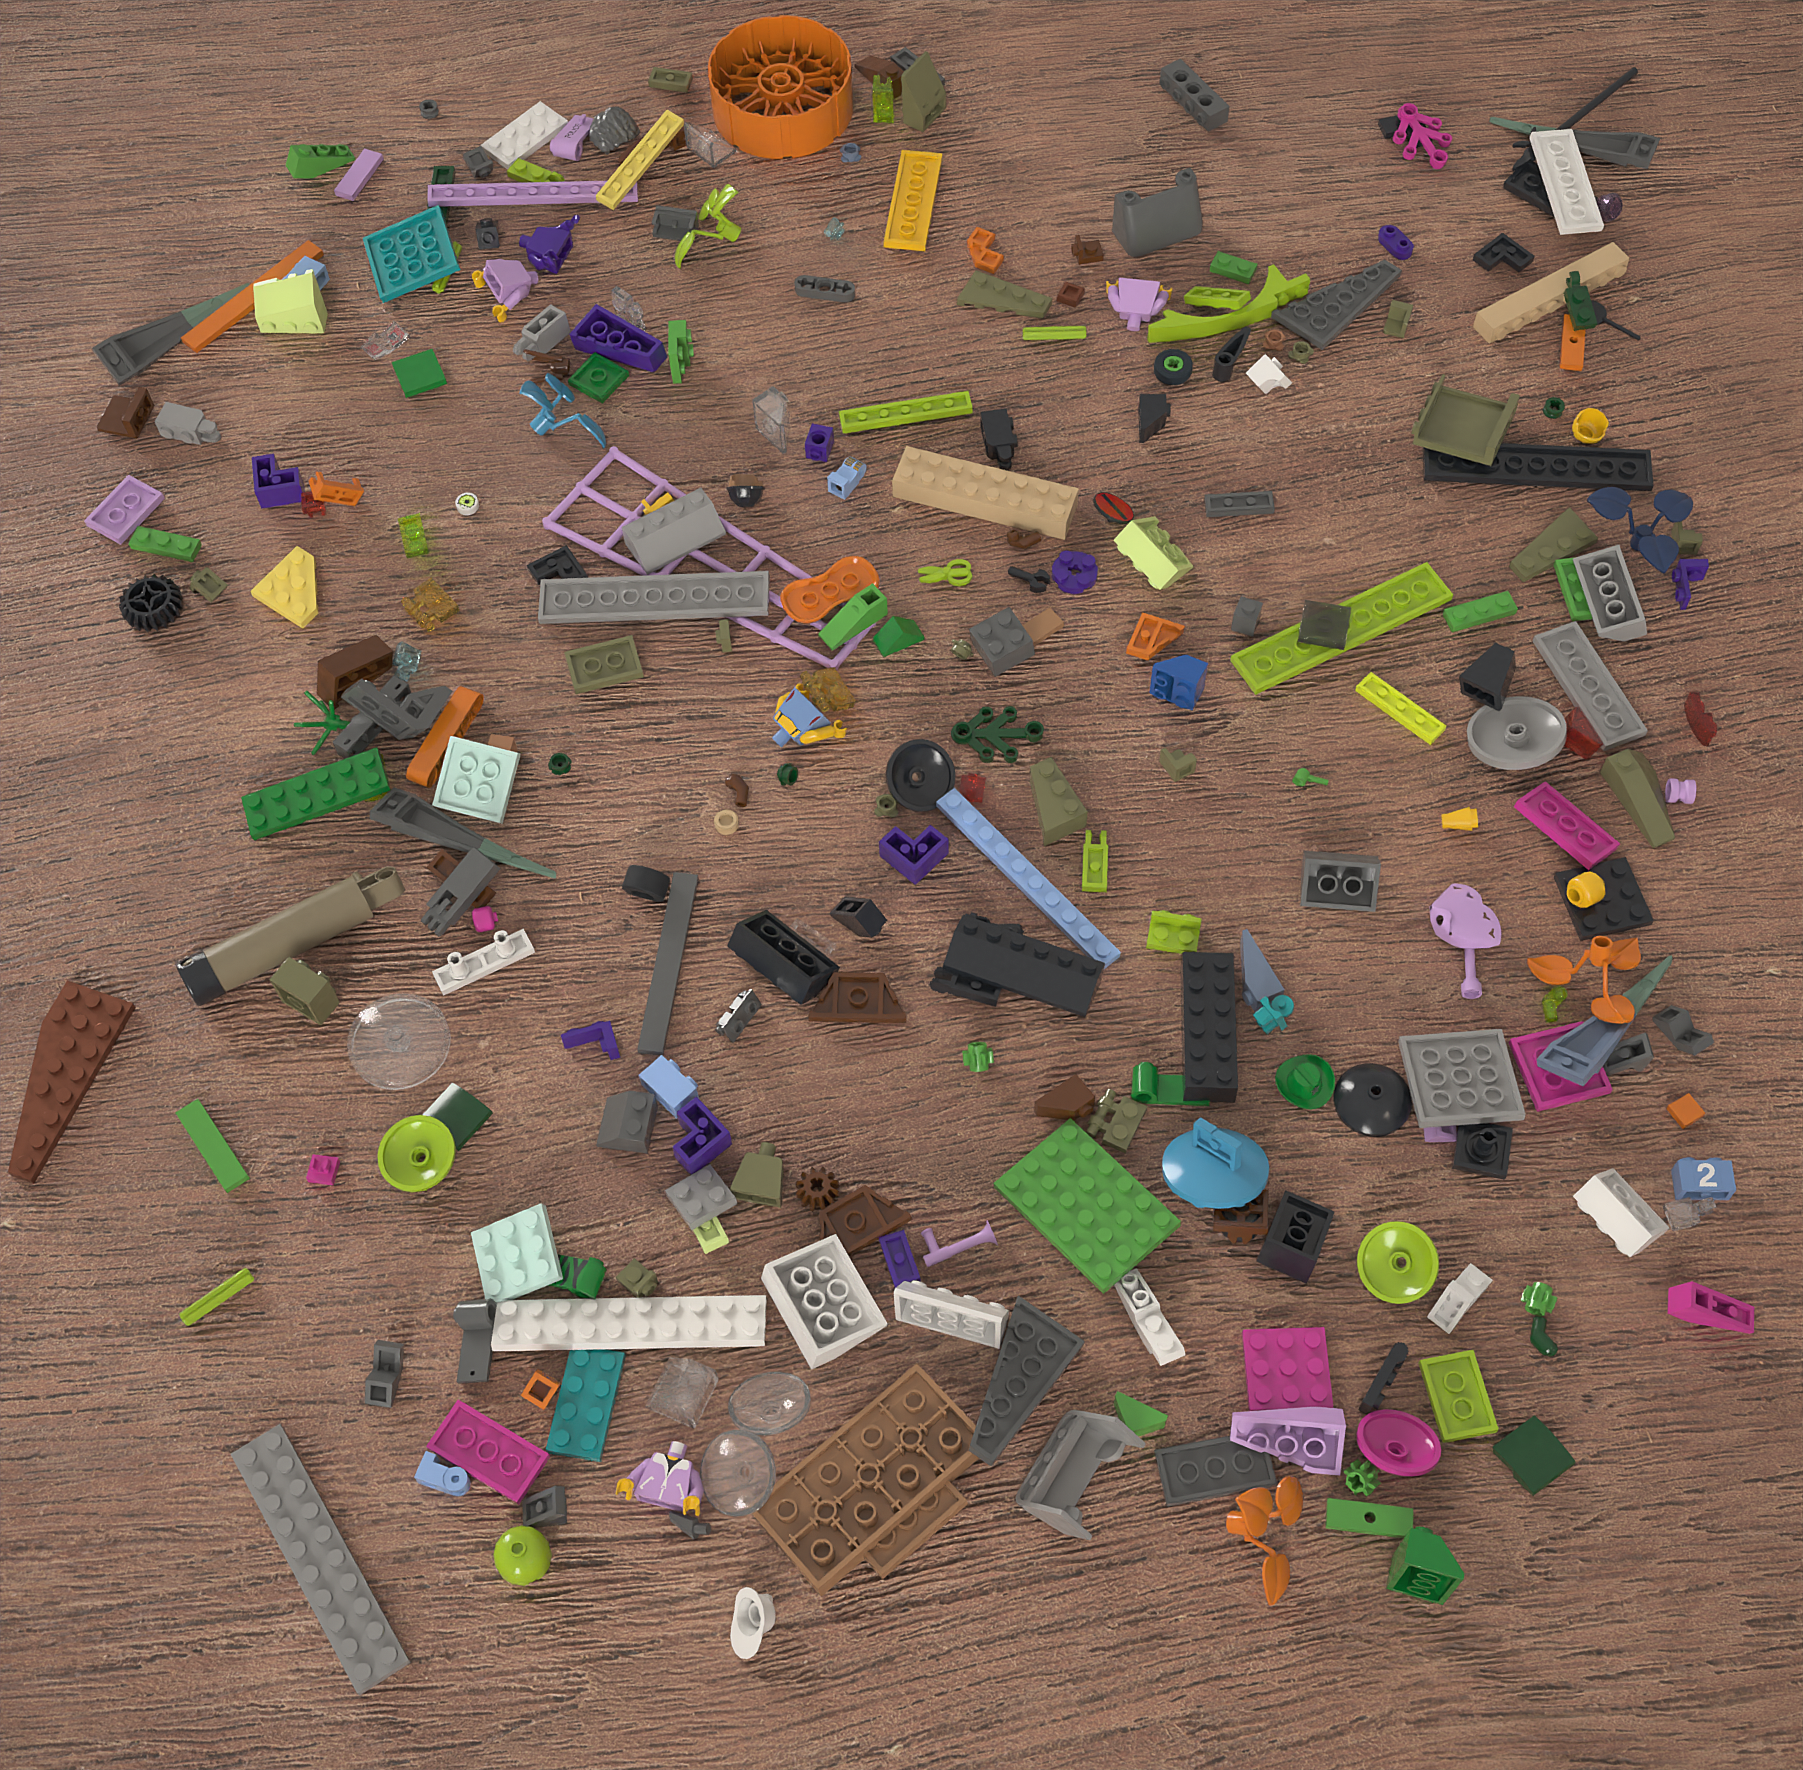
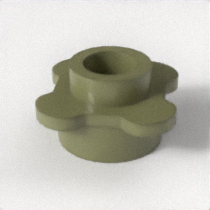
M1299 341L1294 344L1293 350L1288 352V357L1305 364L1308 362L1309 356L1313 355L1314 350L1307 342Z
M952 639L951 642L954 645L950 651L963 660H966L968 656L973 657L974 654L971 652L972 646L962 639H959V641Z
M883 794L876 798L877 808L874 810V813L877 817L884 815L895 818L898 815L897 805L899 803L892 795Z

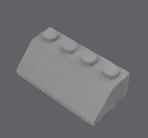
M702 488L622 527L626 546L647 575L726 535V531L712 501Z
M1616 545L1573 558L1598 636L1627 641L1647 635L1646 620L1620 546Z

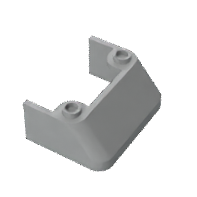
M1071 1410L1061 1418L1016 1494V1503L1063 1534L1090 1541L1092 1535L1081 1526L1083 1514L1075 1507L1101 1461L1111 1462L1119 1459L1126 1445L1144 1448L1146 1443L1117 1417Z

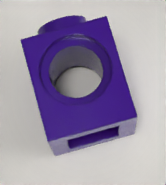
M812 423L805 441L806 458L814 461H828L834 444L833 427Z

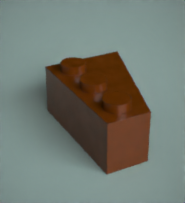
M374 635L352 646L343 648L334 654L318 660L317 695L328 706L329 701L332 700L334 709H337L339 707L337 703L343 699L341 696L350 686L360 679L373 682L392 668L393 650L377 635Z

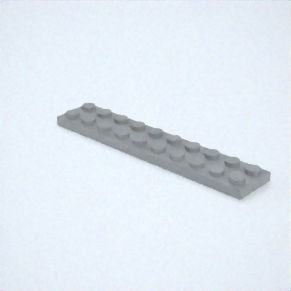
M769 571L542 579L540 584L538 621L540 624L769 616L770 575Z
M281 1424L275 1426L231 1453L237 1468L359 1696L411 1663Z

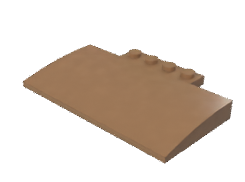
M916 1363L748 1507V1510L821 1597L864 1559L884 1579L968 1504L966 1498L953 1486L952 1482L979 1459L969 1451L976 1425Z

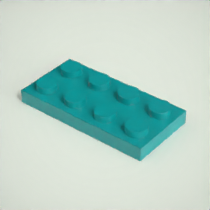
M606 1349L570 1350L546 1446L547 1453L601 1462L626 1357L624 1352Z

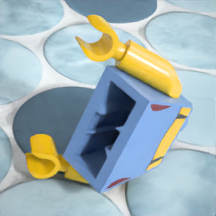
M799 683L796 685V688L778 699L773 720L781 729L772 739L780 747H783L791 738L801 746L833 736L843 738L846 735L847 728L839 729L843 724L841 720H836L832 727L830 725L831 722L808 700L810 689L808 688L803 691V684Z

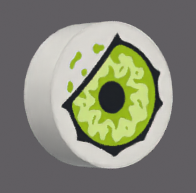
M463 493L455 501L457 510L462 515H472L479 509L478 499L472 493Z

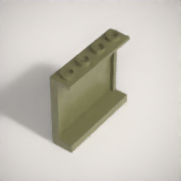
M1442 374L1439 382H1434L1431 395L1427 396L1425 408H1421L1418 421L1414 422L1411 432L1414 435L1413 444L1492 466L1516 414L1520 395L1511 393L1507 403L1446 387L1444 386L1446 375Z

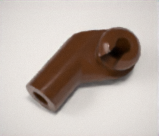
M1010 530L1007 533V542L1011 546L1022 549L1031 547L1042 540L1037 531L1025 537L1020 536L1016 530Z
M731 774L725 779V785L729 789L736 791L735 805L737 807H746L749 786L740 775Z

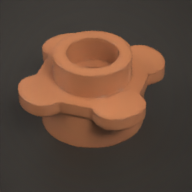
M1273 329L1264 334L1266 339L1262 343L1263 348L1277 351L1283 350V341H1285L1286 336L1281 331Z

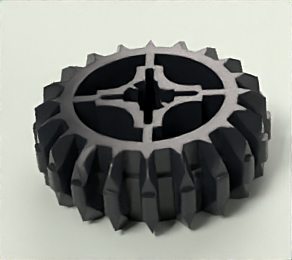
M153 574L151 578L144 575V579L139 580L136 578L134 584L128 583L129 589H122L123 596L119 597V609L124 620L132 628L136 627L139 631L145 629L149 633L152 628L157 632L161 626L167 628V623H174V617H179V610L183 609V596L179 587L171 578L167 579L164 575L158 577Z

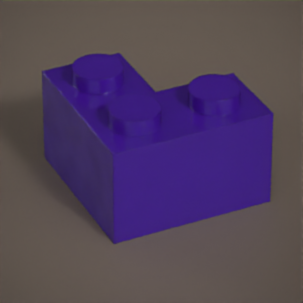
M274 453L252 457L254 492L261 509L306 501L305 486L298 467L280 470Z
M929 825L915 840H912L895 826L879 841V854L882 859L916 885L949 854V839L932 825Z
M697 1096L676 1112L679 1125L688 1135L672 1148L676 1160L692 1175L704 1168L732 1145L730 1132Z

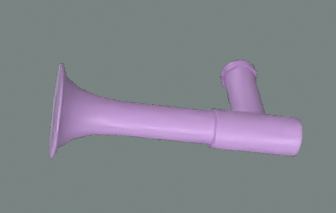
M986 1220L987 1224L984 1229L979 1233L939 1249L932 1228L923 1230L921 1235L924 1237L930 1251L929 1254L923 1256L927 1267L982 1243L991 1242L998 1246L988 1220Z

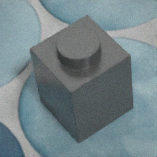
M1241 596L1233 615L1231 630L1253 637L1260 621L1263 603Z

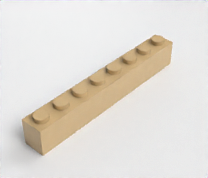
M1612 242L1480 310L1476 314L1473 328L1489 344L1496 340H1501L1507 334L1518 331L1524 325L1535 322L1545 314L1553 313L1557 308L1565 305L1566 301L1563 293L1568 288L1566 278H1570L1569 272L1579 271L1580 286H1587L1590 293L1591 290L1604 286L1612 279L1623 276L1627 270L1630 258Z

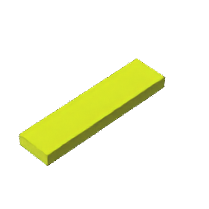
M1372 672L1356 686V692L1430 745L1446 729L1445 724Z

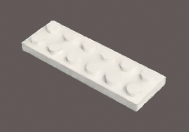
M1573 130L1532 132L1530 135L1531 145L1560 235L1602 231L1604 224Z

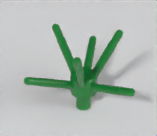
M305 691L304 694L326 714L323 722H295L293 724L294 727H324L326 729L311 752L312 755H315L331 731H336L337 728L344 730L350 722L340 719V715L335 714L332 700L329 701L328 710L323 701H318L309 691Z

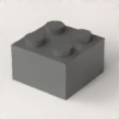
M1010 607L969 629L973 646L995 677L1035 655L1032 638Z

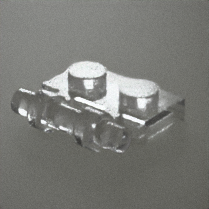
M614 287L611 290L615 315L645 332L646 326L642 320L644 315L640 304L633 302L632 296L620 287Z

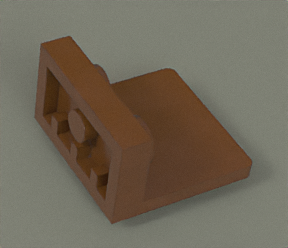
M138 387L132 398L112 396L96 427L97 430L138 439L155 406L147 388Z

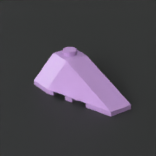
M1302 1407L1233 1412L1230 1441L1260 1453L1267 1452L1277 1456L1280 1461L1285 1463L1289 1461L1302 1466L1303 1470L1310 1473L1340 1476L1346 1430L1343 1409Z

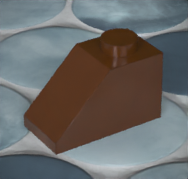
M1075 1074L1035 1101L1034 1113L1041 1117L1069 1120L1071 1118L1075 1121L1079 1117L1085 1118L1093 1111L1095 1096L1079 1076Z

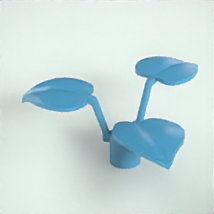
M550 373L545 375L548 384L558 392V396L553 403L547 399L544 391L534 382L528 380L521 386L519 394L530 397L542 406L541 411L530 422V426L537 434L543 436L550 428L554 431L557 427L578 419L596 437L603 449L606 447V438L603 430L586 414L582 416L578 413L557 423L554 422L556 417L551 411L562 396L570 403L575 400L572 391Z

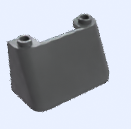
M1191 167L1181 170L1176 174V187L1141 199L1136 192L1131 190L1115 194L1112 232L1128 255L1132 257L1143 256L1201 233L1203 220L1197 177Z

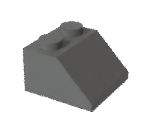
M626 1091L607 1097L596 1146L648 1154L658 1109L655 1094Z

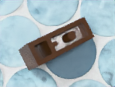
M870 55L855 64V68L890 101L901 96V76L904 71L896 63Z

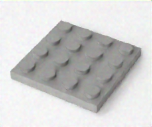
M1502 1029L1399 1037L1398 1043L1419 1128L1524 1120L1526 1114Z

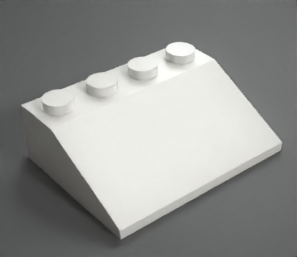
M836 1234L765 1264L761 1280L811 1370L836 1359L887 1326L885 1318Z
M904 1281L894 1291L896 1320L1000 1349L1009 1319V1310L1005 1309L1003 1305L994 1302L985 1304L969 1295H964L963 1297L953 1295L950 1290L944 1288L931 1289L919 1281H912L911 1283Z

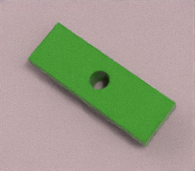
M1327 1498L1325 1528L1404 1538L1409 1530L1413 1528V1508ZM1364 1516H1370L1373 1519V1523H1368Z

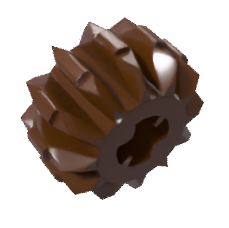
M811 1167L810 1174L802 1172V1180L796 1181V1188H798L795 1192L796 1198L801 1199L802 1207L810 1205V1211L812 1212L815 1211L816 1207L820 1206V1210L825 1208V1204H833L834 1198H839L840 1196L837 1190L840 1187L839 1181L834 1180L835 1175L833 1172L826 1174L824 1167L819 1172H815V1169Z

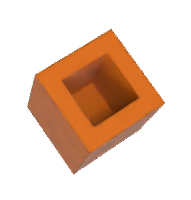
M537 1369L520 1396L545 1410L561 1383Z

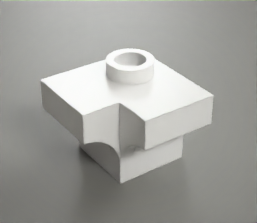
M1266 354L1246 372L1265 394L1274 387L1281 386L1286 389L1292 384L1288 377L1280 370L1283 367L1275 357L1270 359Z

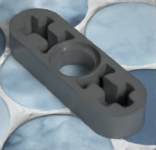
M808 275L798 276L794 281L795 293L801 297L844 303L851 302L855 298V285L850 281ZM823 286L830 288L828 291H821L819 289Z

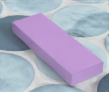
M364 148L334 189L335 195L354 201L384 160L383 155Z

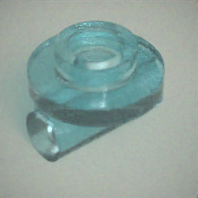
M833 217L825 228L824 235L830 237L831 241L834 238L838 240L845 231L842 228L844 223H840L836 217Z

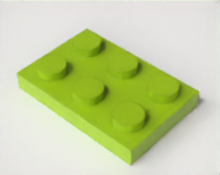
M1474 1350L1419 1361L1420 1371L1443 1443L1496 1433L1499 1430Z

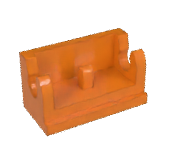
M316 471L317 480L311 477L308 481L314 500L356 506L364 493L358 478H352L354 483L352 485L324 480L322 472Z

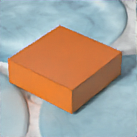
M1689 1093L1669 1104L1666 1108L1682 1129L1698 1121L1706 1114Z

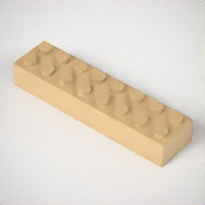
M906 446L892 480L893 497L1031 532L1037 531L1039 534L1063 540L1067 536L1078 506L1079 488Z

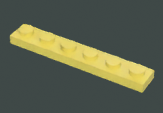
M666 110L596 194V200L614 210L683 127L684 119Z

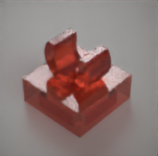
M312 491L301 493L303 514H308L312 518L313 513L321 512V515L324 516L326 501L314 500Z
M973 773L962 775L959 793L967 801L982 803L986 777H978V774Z

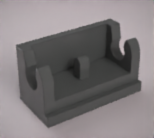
M656 205L652 219V225H655L652 232L653 237L681 241L687 232L691 233L692 230H698L697 211Z

